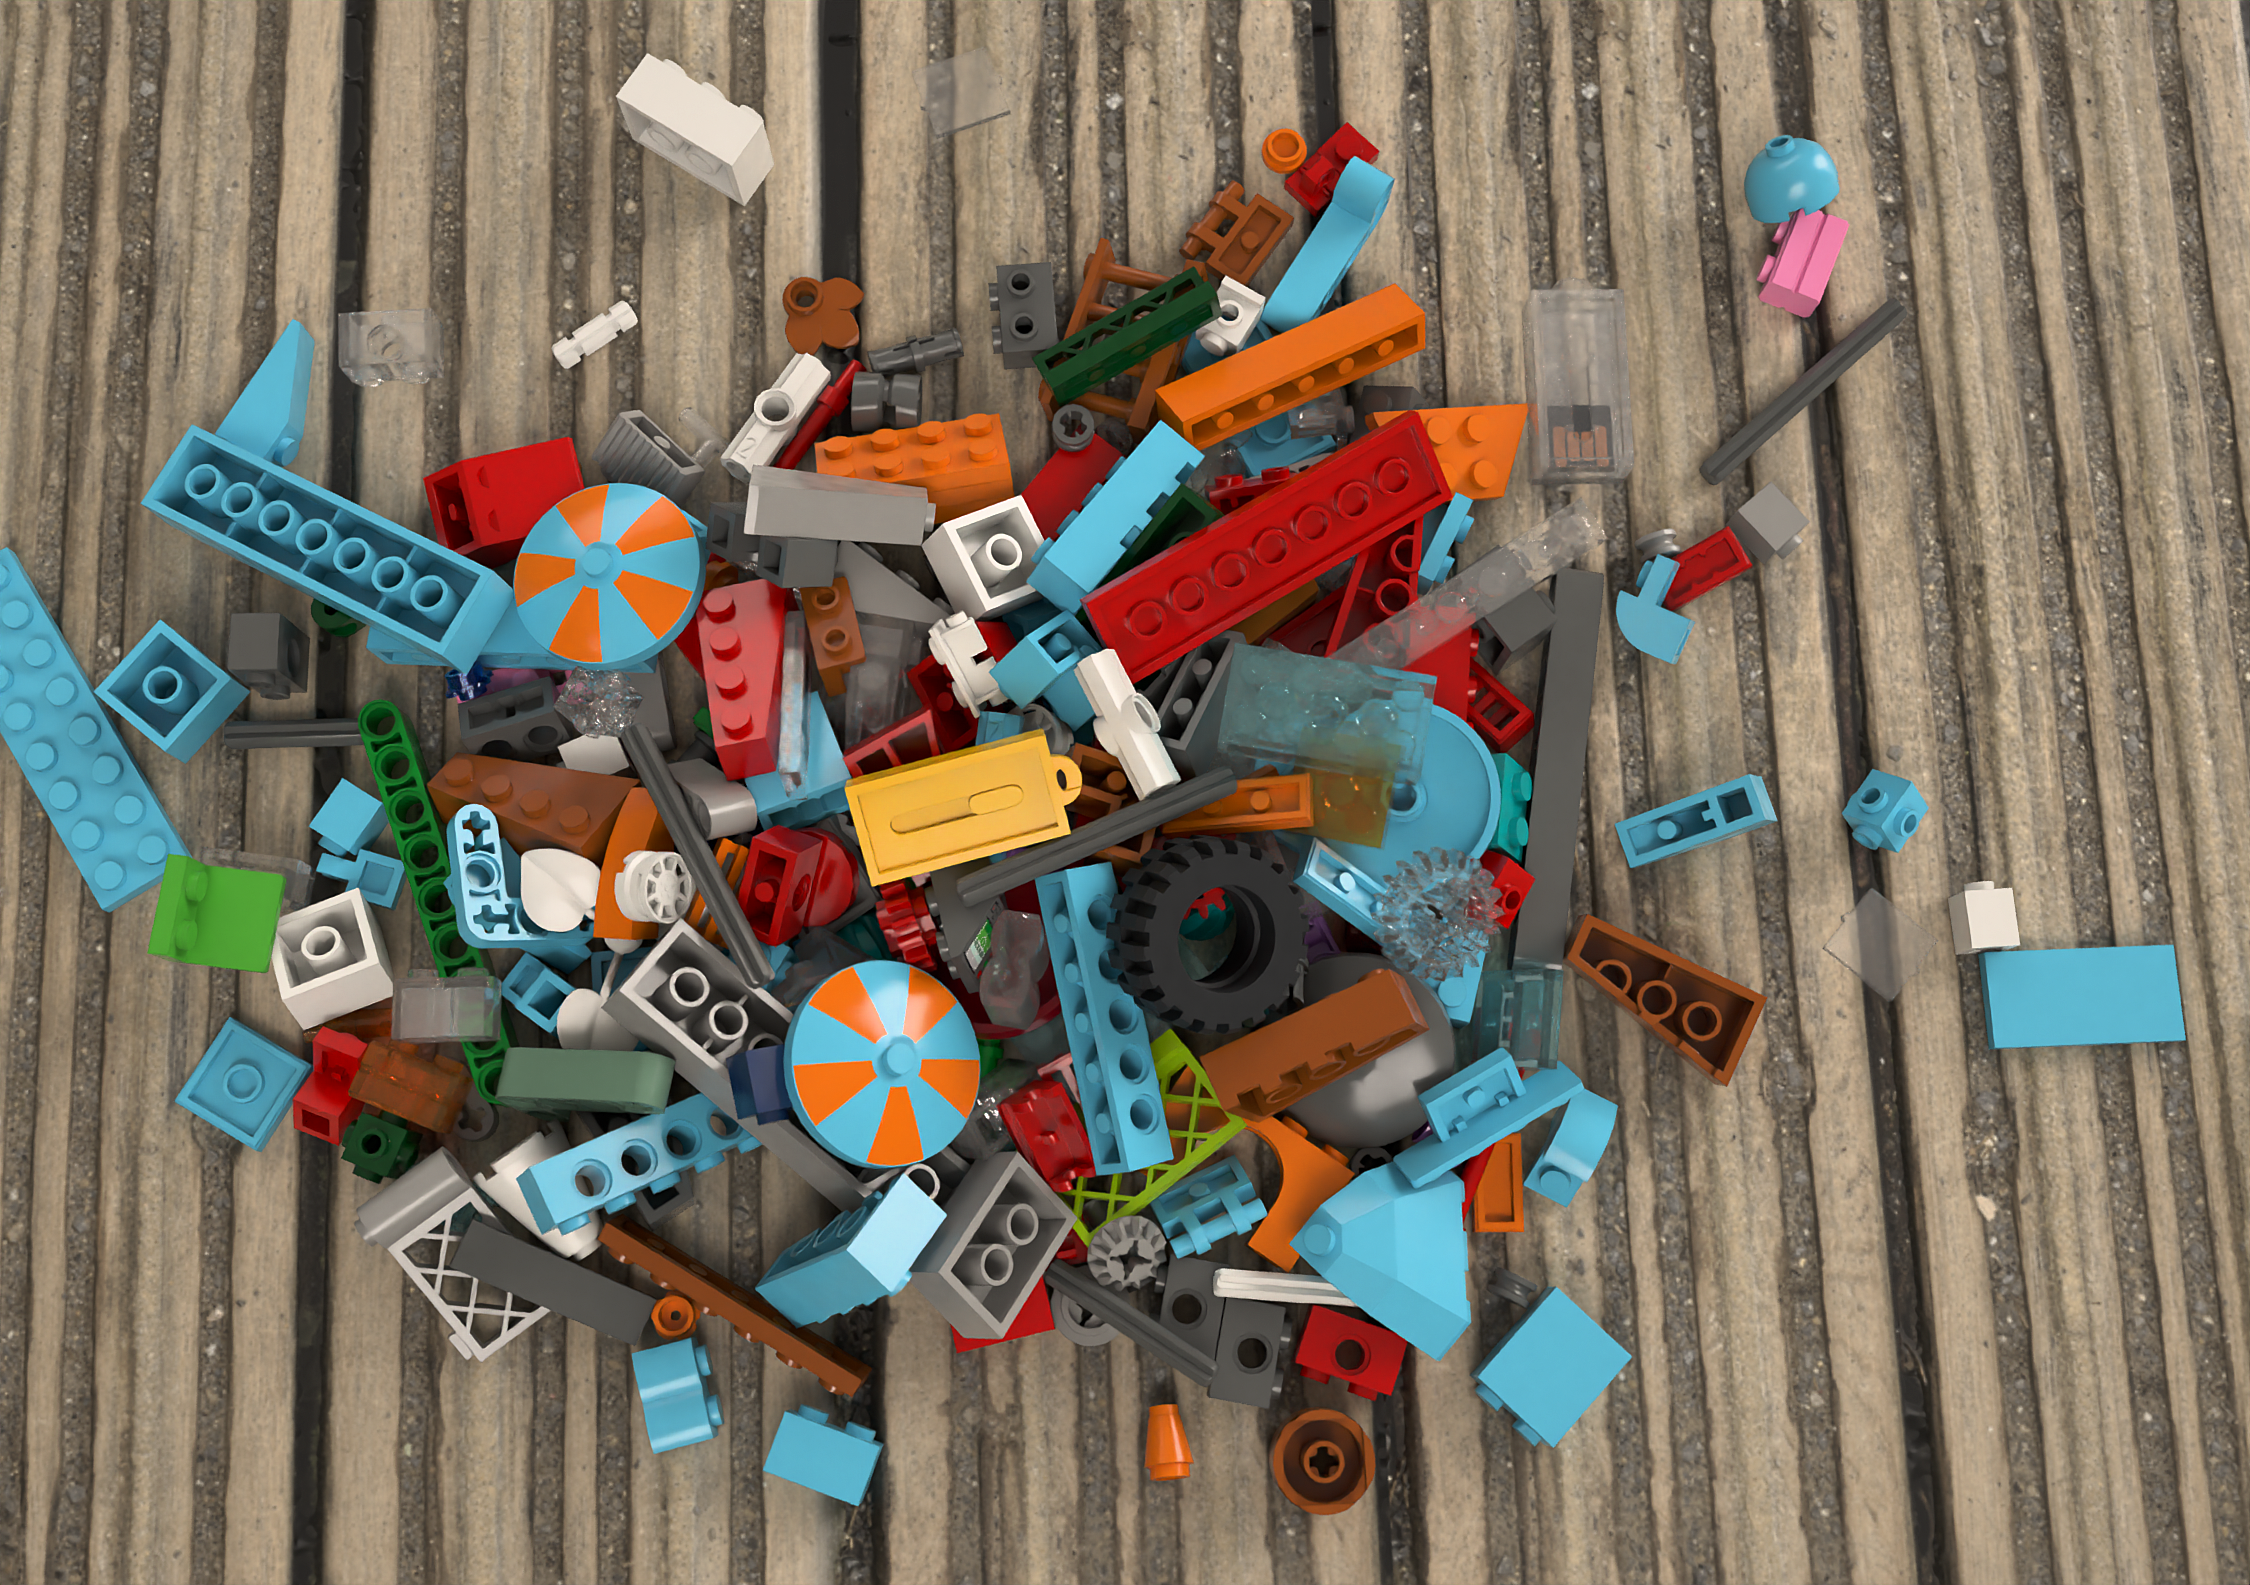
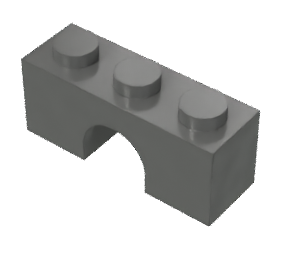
M710 502L705 549L730 562H757L756 575L781 588L832 586L834 568L838 562V540L745 534L747 502Z

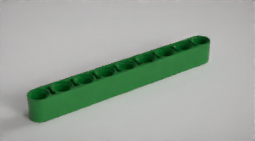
M383 699L373 700L360 711L358 728L464 1053L479 1095L489 1103L508 1108L510 1106L495 1099L494 1082L501 1073L506 1050L512 1047H520L504 997L496 991L500 985L488 949L476 948L468 944L464 955L452 959L450 956V944L455 938L460 936L457 928L455 906L452 903L449 910L444 913H437L435 911L437 897L443 892L448 891L443 882L451 874L446 834L447 825L442 822L426 784L431 780L411 719L390 701ZM394 716L395 724L392 730L385 735H378L377 728L379 723L386 717ZM401 760H409L408 772L399 779H392L391 772L394 765ZM423 803L424 812L422 817L415 823L407 824L406 813L408 809L414 804ZM437 847L439 856L435 864L429 868H422L420 865L421 855L425 850ZM480 980L483 984L481 998L477 1002L467 1005L464 1000L465 988L471 982ZM495 1025L499 1035L497 1043L489 1050H482L479 1045L480 1033L486 1027Z

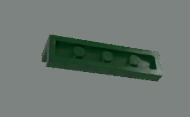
M1193 266L1036 355L1032 360L1061 408L1223 316L1218 295L1209 280L1204 282ZM1191 284L1194 286V289L1174 299L1177 292ZM1144 311L1151 312L1133 323L1135 316ZM1103 334L1111 335L1093 345L1094 340ZM1063 357L1070 358L1049 370L1048 366Z

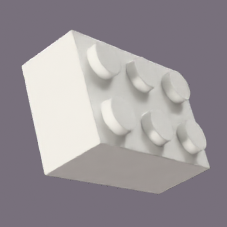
M647 53L616 95L633 140L743 206L747 204L774 166L764 121L761 116L746 105L737 107L725 100L724 95L713 85L707 82H702L700 85L688 78L685 71L671 60L664 59L662 62Z

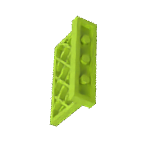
M1169 1028L1154 1040L1150 1047L1159 1085H1161L1160 1095L1164 1114L1166 1113L1167 1102L1192 1105L1189 1131L1168 1129L1170 1137L1187 1139L1185 1158L1176 1165L1155 1164L1141 1168L1148 1170L1146 1188L1136 1197L1119 1195L1122 1173L1113 1174L1110 1194L1086 1191L1088 1178H1083V1176L1078 1177L1076 1190L1055 1192L1076 1215L1077 1220L1072 1227L1087 1248H1089L1095 1234L1104 1225L1114 1219L1137 1214L1247 1126L1241 1117L1224 1112L1230 1119V1122L1215 1134L1197 1132L1201 1106L1220 1107L1221 1109L1222 1107L1206 1071L1172 1028ZM1187 1064L1196 1075L1194 1096L1168 1094L1171 1076ZM1203 1087L1207 1089L1214 1099L1202 1098ZM1076 1102L1073 1107L1088 1136L1084 1113L1079 1103ZM1196 1140L1205 1141L1195 1149ZM1157 1171L1166 1172L1156 1180ZM1065 1196L1075 1197L1074 1208ZM1084 1198L1109 1201L1106 1221L1090 1232L1081 1219ZM1118 1202L1127 1203L1117 1211Z

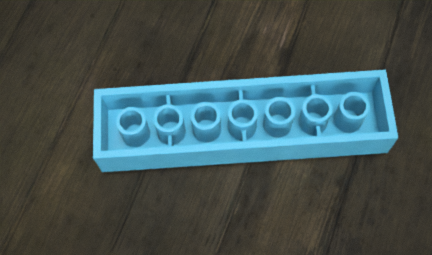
M191 424L140 503L173 528L465 675L470 671L514 598L513 589L493 570Z

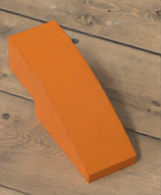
M631 787L609 839L601 869L595 904L593 937L639 940L655 939L659 936V923L628 919L620 911L615 898L616 874L623 873L626 866L623 860L630 853L640 850L674 852V841L647 788Z

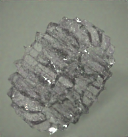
M1431 847L1428 855L1420 850L1412 851V865L1404 860L1396 861L1399 874L1396 877L1391 875L1382 876L1385 884L1389 885L1386 893L1373 894L1375 900L1383 904L1382 909L1370 914L1373 921L1382 924L1373 932L1376 940L1384 943L1381 948L1383 955L1390 960H1394L1396 968L1404 973L1411 972L1412 976L1420 980H1426L1430 977L1435 981L1444 982L1448 973L1454 977H1463L1464 963L1472 968L1480 967L1477 954L1480 950L1485 953L1493 952L1487 940L1490 935L1502 934L1499 927L1493 925V921L1505 915L1502 908L1494 904L1503 894L1499 888L1491 885L1495 879L1492 873L1482 868L1480 860L1472 856L1466 857L1464 852L1455 848L1448 849L1446 852L1441 847ZM1445 878L1442 883L1438 881L1431 890L1421 892L1429 884ZM1431 905L1438 910L1441 909L1439 914L1447 919V923L1437 918L1435 919L1436 914L1428 909L1427 906ZM1410 911H1411V912H1412V916H1411V920H1410V923H1409V915H1410ZM1449 936H1453V937H1452L1450 940H1448L1446 943H1444L1443 945L1439 946V944H1440L1445 938H1447V937H1449Z

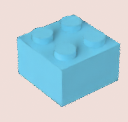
M159 620L98 686L94 693L162 750L186 764L247 697L250 691L180 633L162 620Z

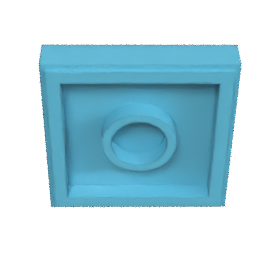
M229 1017L174 1102L255 1151L262 1152L292 1106L293 1098L313 1072V1065L239 1020Z

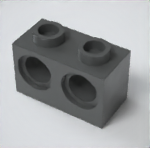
M550 676L458 704L461 740L470 754L525 762L558 752V746L574 740L570 711Z

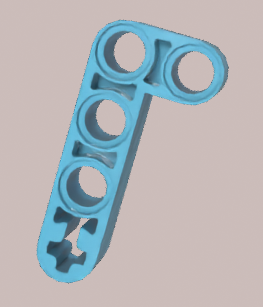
M1356 156L1352 157L1335 186L1332 202L1267 302L1260 318L1262 322L1278 332L1284 333L1318 318L1382 217L1389 202L1395 178Z

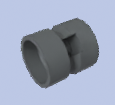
M855 372L851 399V424L853 432L874 433L877 430L883 429V427L899 430L921 425V375L895 374L890 381L885 380L882 373Z

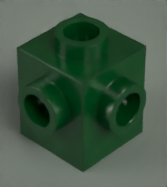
M382 1108L378 1116L362 1112L359 1120L354 1119L345 1131L342 1139V1146L345 1147L341 1159L355 1164L353 1174L374 1183L381 1184L383 1177L398 1179L414 1166L420 1152L419 1143L423 1134L407 1128L409 1118ZM380 1138L381 1147L376 1153L372 1154Z

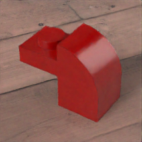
M323 1026L312 1040L313 1072L293 1098L294 1128L339 1146L349 1124L354 1119H358L375 1082L379 1059L369 1056L368 1044L362 1042L356 1036L349 1033H339Z

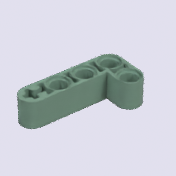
M512 1047L506 1050L495 1099L527 1115L547 1121L557 1118L559 1122H568L571 1110L663 1114L666 1109L676 1061L660 1054L641 1051Z

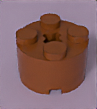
M1308 1407L1291 1414L1279 1424L1269 1447V1468L1276 1486L1294 1505L1312 1514L1333 1515L1348 1510L1366 1492L1374 1477L1375 1454L1369 1437L1352 1418L1331 1408ZM1323 1446L1326 1453L1333 1455V1463L1325 1464L1323 1473H1319L1315 1466L1309 1464V1458L1316 1456L1317 1448Z

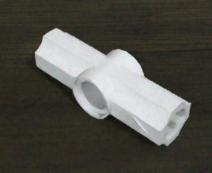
M796 353L771 389L765 390L757 396L754 403V412L720 457L721 465L733 477L745 484L750 482L753 464L769 466L781 447L790 444L798 432L797 425L831 379L830 371L822 365L819 359L808 353ZM772 415L786 417L781 421H770L767 419Z
M1104 649L1078 662V666L1073 671L1097 716L1093 722L1095 734L1107 752L1118 757L1139 800L1142 801L1177 786L1181 778L1157 734L1161 727L1157 712L1143 695L1136 693L1115 650Z

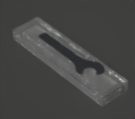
M804 610L790 611L785 615L779 775L787 798L790 801L808 800L813 646Z

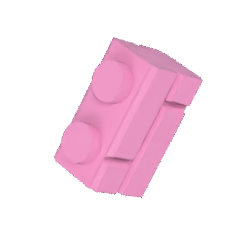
M1802 208L1792 213L1790 221L1778 223L1771 239L1772 242L1778 244L1774 257L1767 254L1756 278L1757 281L1763 283L1758 296L1760 301L1778 308L1783 307L1785 311L1803 318L1809 317L1820 303L1850 225L1848 221L1830 214L1824 215L1820 210L1805 216L1804 209Z

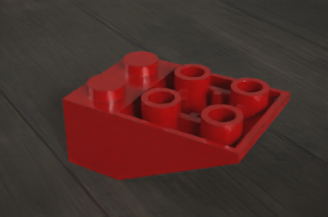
M570 437L464 459L423 478L438 544L491 570L518 558L526 537L540 518L563 499L585 489L573 440Z

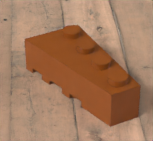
M456 752L426 784L444 824H448L450 819L465 805H482L489 809L496 817L500 839L504 837L517 854L523 855L527 851L541 848L561 849L589 859L600 870L602 869L613 828L631 787H642L639 779ZM468 820L463 825V829L471 830L473 836L477 837L482 832L481 829L473 828L471 820Z
M1589 914L1578 915L1565 943L1564 964L1713 1084L1728 1086L1768 997Z
M1376 969L1360 977L1357 984L1338 993L1327 995L1304 1009L1204 1054L1199 1058L1223 1111L1259 1123L1430 1029L1405 978L1391 969Z

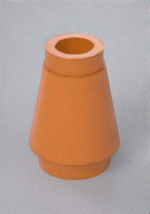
M1165 1404L1149 1407L1144 1468L1149 1469L1150 1481H1169L1190 1477L1189 1465L1194 1464L1181 1415H1179L1178 1405Z

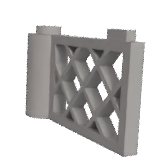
M442 1146L358 1207L356 1210L360 1219L354 1222V1225L368 1245L373 1247L378 1243L388 1249L454 1329L448 1335V1339L466 1360L475 1355L482 1362L551 1310L537 1304L532 1308L511 1306L513 1294L509 1292L506 1295L505 1305L475 1303L479 1279L444 1265L448 1241L460 1242L465 1233L450 1231L452 1214L469 1202L472 1203L482 1216V1223L512 1236L514 1235L471 1183L458 1160ZM445 1220L444 1230L433 1229ZM420 1238L442 1240L438 1265L416 1263L405 1249ZM426 1274H437L435 1285ZM442 1275L473 1278L469 1302L447 1300L440 1292ZM456 1311L467 1312L466 1323ZM473 1313L503 1315L501 1331L483 1344L471 1330ZM509 1316L519 1317L508 1325Z

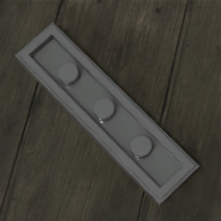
M473 1218L449 1264V1267L633 1346L636 1345L657 1301L651 1295L568 1259H564Z

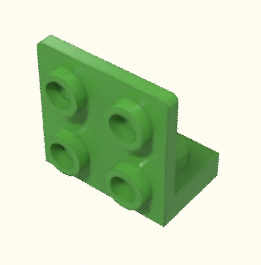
M168 854L147 953L171 962L267 973L270 966L286 878L280 874L205 865L189 856Z

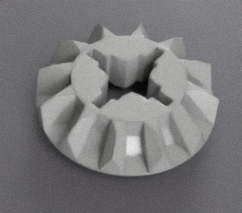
M1140 1216L1120 1217L1104 1225L1095 1234L1088 1248V1265L1102 1287L1105 1285L1112 1286L1119 1293L1127 1286H1133L1140 1290L1141 1281L1149 1276L1157 1278L1158 1265L1167 1261L1164 1252L1167 1242L1157 1225L1149 1219ZM1133 1246L1138 1257H1130L1128 1263L1123 1265L1119 1255L1127 1254L1129 1248Z
M1089 1265L1075 1268L1101 1285L1092 1274ZM1103 1286L1130 1305V1297L1126 1287L1119 1293L1112 1286ZM1054 1289L1051 1300L1053 1320L1059 1331L1070 1341L1083 1346H1098L1118 1336L1120 1331L1094 1314L1090 1320L1086 1321L1084 1327L1080 1326L1082 1308L1075 1301Z

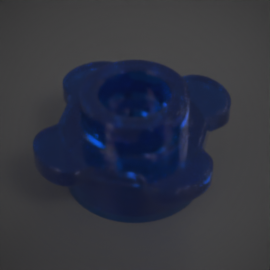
M475 661L467 675L452 669L444 675L449 690L444 694L447 699L459 696L460 701L476 698L488 690L486 685L491 682L490 677L494 674L492 670H484L481 661Z

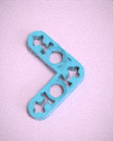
M470 804L465 805L450 819L447 824L446 834L457 928L460 936L467 944L476 948L562 947L583 945L593 938L594 920L588 918L585 914L582 921H587L588 925L581 931L579 925L565 932L543 929L539 934H532L526 931L520 922V915L525 911L521 897H507L496 817L486 807ZM468 820H471L473 828L481 829L482 831L475 840H473L471 830L463 829V825ZM474 845L475 851L465 854ZM475 864L485 868L490 877L487 887H477L468 880L466 875L468 865ZM483 914L484 921L500 922L507 916L506 924H496L487 933H485L483 925L474 923V919Z

